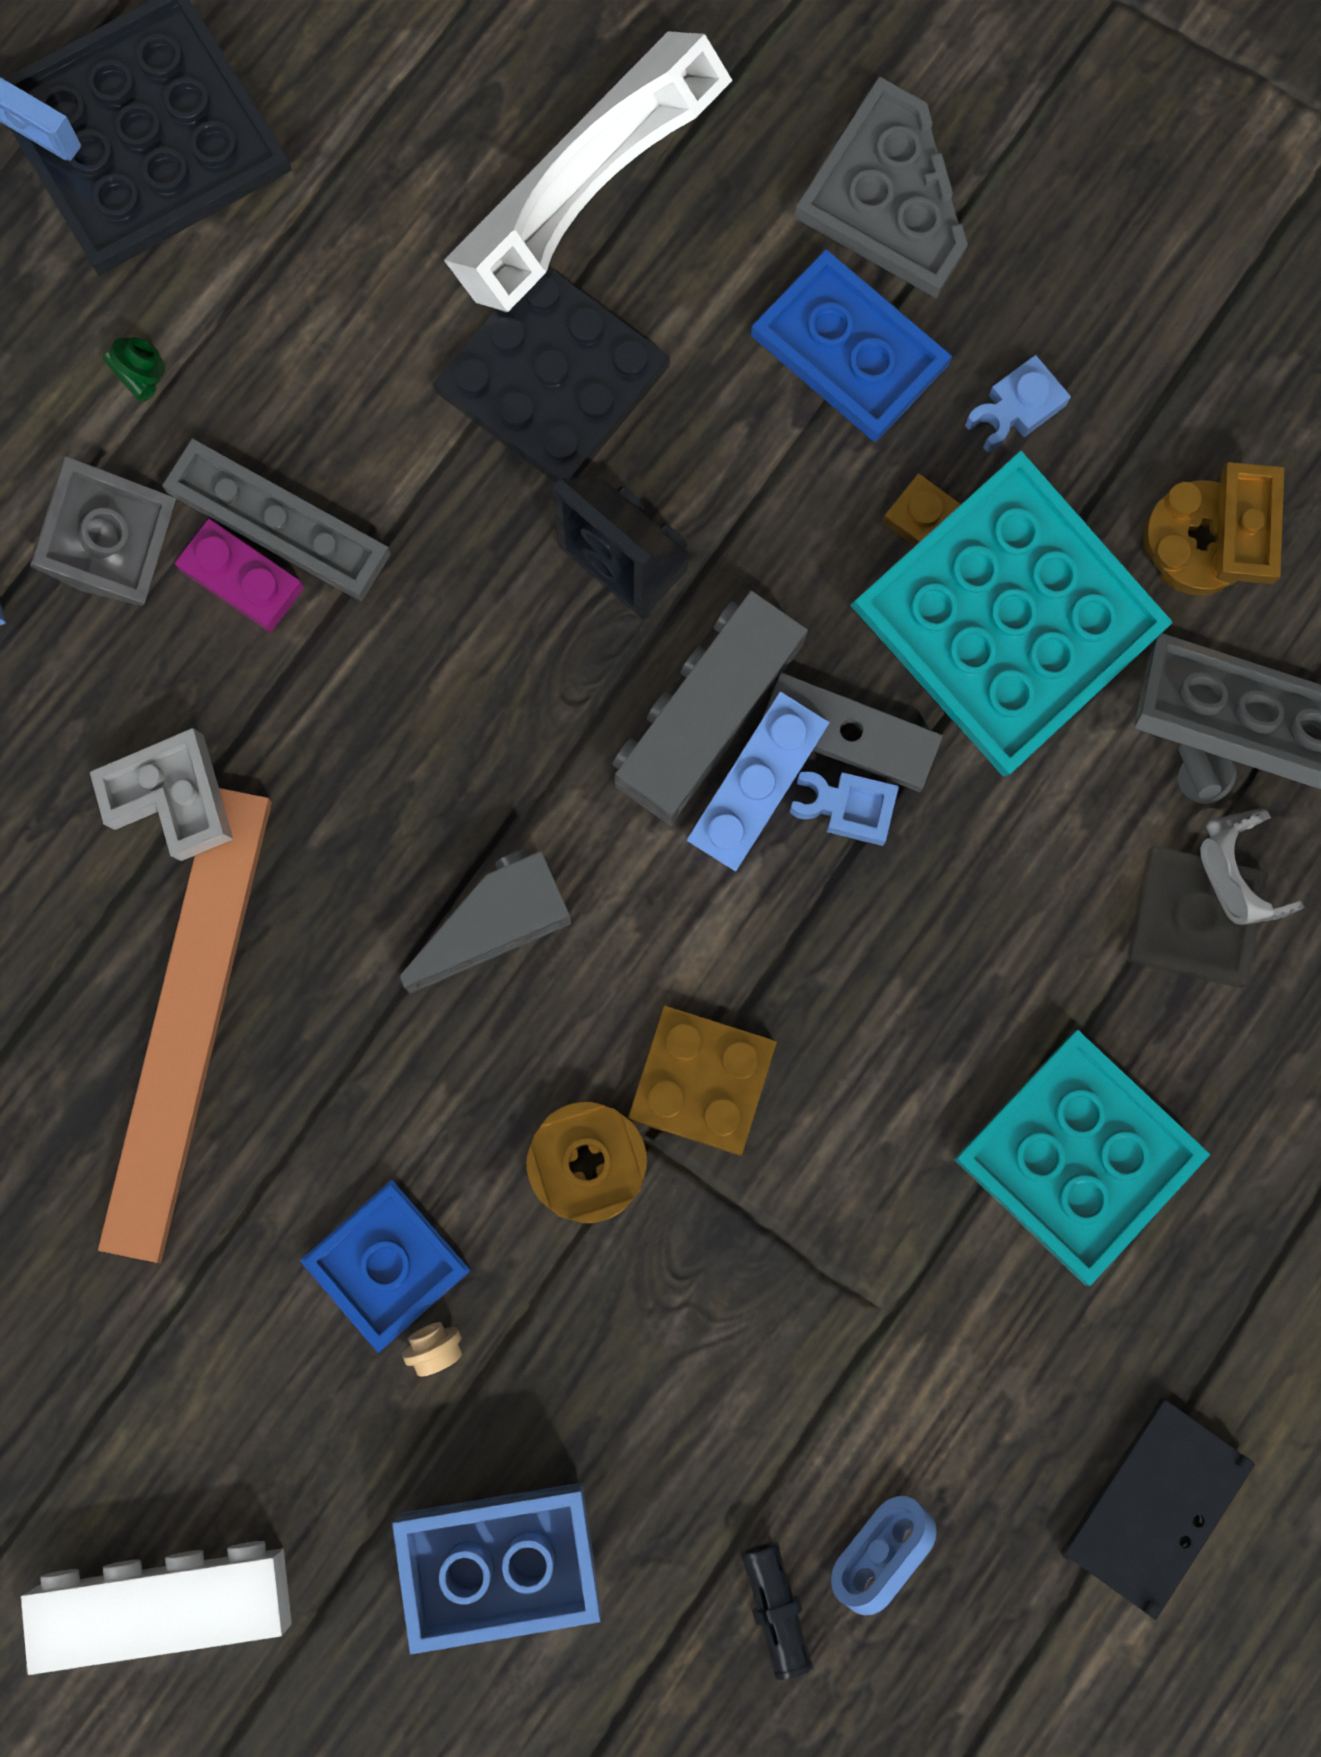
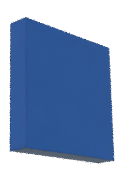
M390 1180L300 1260L303 1266L378 1353L471 1271L469 1266L394 1180Z

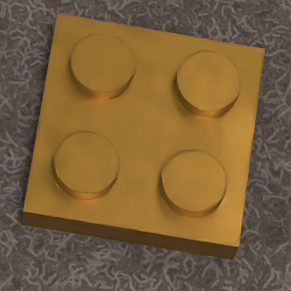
M664 1005L628 1120L742 1156L777 1041Z

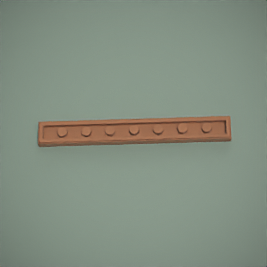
M221 788L219 790L233 840L199 853L194 857L98 1251L154 1263L162 1262L272 805L269 798Z

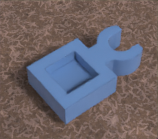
M1035 355L992 387L989 397L995 404L987 403L977 406L970 413L965 426L968 430H971L981 422L993 425L996 433L986 440L983 447L986 452H992L1002 446L1013 425L1025 437L1067 406L1071 396Z
M842 772L838 786L835 788L828 786L825 779L817 773H799L797 784L813 789L817 799L812 804L793 801L790 813L800 819H812L820 814L830 816L827 828L828 833L881 846L885 844L899 786Z

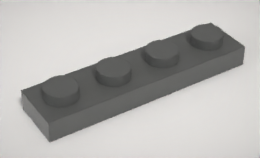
M194 439L190 441L162 485L166 493L361 602L391 555L389 548Z

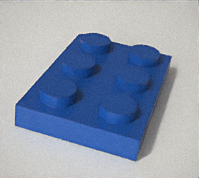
M827 249L751 328L752 338L875 443L949 366L952 358L946 350Z

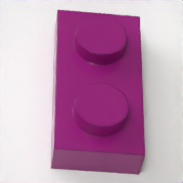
M210 519L207 520L174 563L179 571L269 633L273 631L304 590L301 581Z

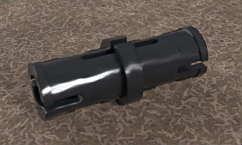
M766 1543L745 1550V1552L741 1553L742 1561H744L756 1607L752 1609L755 1624L762 1625L771 1655L775 1678L777 1680H785L809 1672L810 1669H813L814 1666L805 1644L798 1617L802 1607L799 1597L792 1596L780 1554L779 1543Z

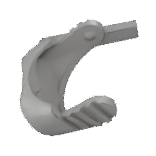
M1264 808L1209 820L1206 829L1210 837L1203 841L1200 848L1203 866L1223 910L1230 920L1239 925L1270 921L1272 919L1277 920L1305 908L1302 901H1298L1273 909L1270 903L1262 900L1250 890L1239 873L1234 854L1238 832L1251 829L1270 819L1268 811Z

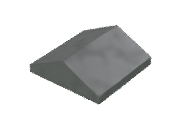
M65 456L58 473L30 566L80 591L142 606L146 601L176 498Z

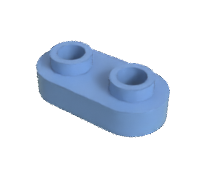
M897 1496L885 1501L836 1561L831 1575V1586L836 1598L860 1615H872L883 1610L921 1564L934 1545L937 1530L931 1513L916 1500L907 1496ZM913 1528L912 1534L906 1540V1542L903 1543L905 1534L907 1533V1531ZM875 1577L873 1584L865 1591L867 1582Z

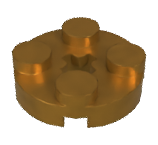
M1199 480L1176 484L1156 504L1145 523L1143 547L1148 561L1152 558L1155 567L1161 572L1159 577L1168 586L1182 593L1196 596L1212 595L1237 582L1216 579L1220 483ZM1199 526L1206 527L1214 535L1215 542L1210 543L1205 550H1200L1196 548L1197 539L1188 536V530H1197Z
M594 1102L569 1104L550 1114L534 1134L527 1155L529 1182L540 1202L559 1217L580 1223L605 1221L624 1211L640 1192L647 1168L645 1145L635 1125L615 1109ZM588 1145L592 1154L602 1152L604 1155L605 1163L596 1167L598 1177L595 1179L586 1180L582 1172L572 1173L570 1169V1162L578 1158L577 1148Z

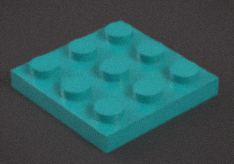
M1075 1030L961 1150L954 1160L1085 1286H1091L1210 1154L1079 1030Z

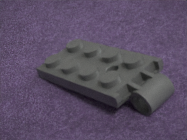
M1163 633L1153 641L1150 646L1134 729L1321 789L1320 684ZM1306 732L1315 735L1317 739L1312 738Z

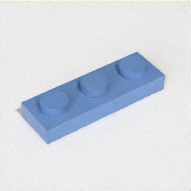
M779 692L687 841L732 870L737 871L830 722L784 693Z

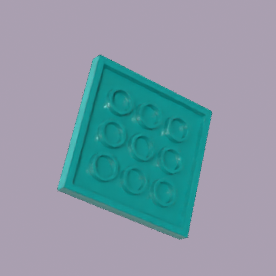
M1022 451L1007 462L850 605L1003 777L1010 775L1173 623Z

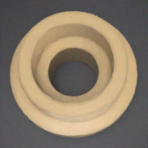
M441 1322L433 1323L409 1336L408 1340L411 1345L403 1351L402 1357L407 1366H414L418 1376H428L449 1367L460 1359L462 1352L458 1343L462 1337L456 1327L444 1329Z

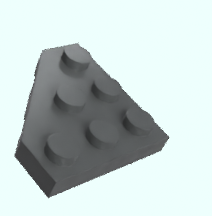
M879 76L797 204L794 218L937 299L963 258L968 243L963 226L958 223L952 203L953 191L942 153L938 154L931 130L933 122L927 103Z

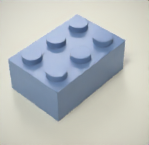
M583 1482L402 1512L392 1523L410 1654L600 1622L601 1603Z

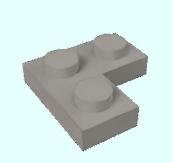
M194 728L90 772L103 824L114 830L158 812L170 856L180 861L233 840L204 735Z

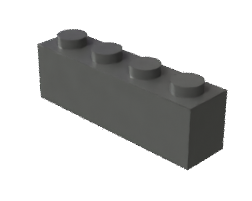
M753 591L749 592L741 605L735 601L729 603L714 626V630L719 634L710 647L706 650L698 646L680 672L686 678L674 695L665 691L659 697L646 718L652 723L650 728L640 741L631 737L613 761L612 765L618 769L615 773V787L670 826L676 821L777 683L780 673L785 672L804 645L808 629Z

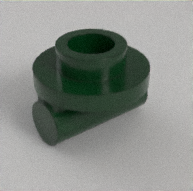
M139 337L116 339L103 357L106 365L139 402H145L155 394V385L161 380L166 370L156 347Z

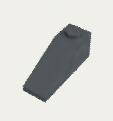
M526 849L520 850L495 862L497 870L486 874L399 976L404 988L410 994L571 924L570 915L542 851L529 856Z

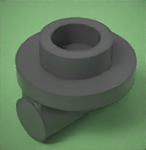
M1183 744L1179 746L1178 750L1183 763L1179 770L1178 783L1183 794L1199 804L1214 803L1226 796L1236 780L1237 769L1235 762Z

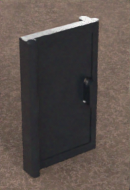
M1160 1398L1065 1544L1061 1554L1065 1559H1071L1143 1612L1157 1620L1256 1464L1173 1406L1168 1399Z

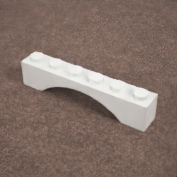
M668 31L447 256L444 261L476 303L508 312L546 273L552 254L563 234L598 190L644 150L672 131L694 120L732 81L706 35Z

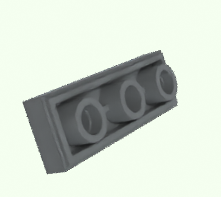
M780 673L764 716L779 692H782L830 722L813 751L921 792L943 735ZM845 727H851L858 732L859 739L847 741L841 736L840 730Z

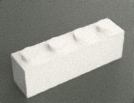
M254 1541L230 1546L227 1548L228 1557L204 1560L203 1551L195 1550L165 1557L166 1566L142 1570L141 1560H128L103 1566L104 1576L80 1579L79 1569L62 1570L40 1576L41 1585L21 1596L28 1675L282 1636L292 1625L284 1549L266 1551L265 1541Z

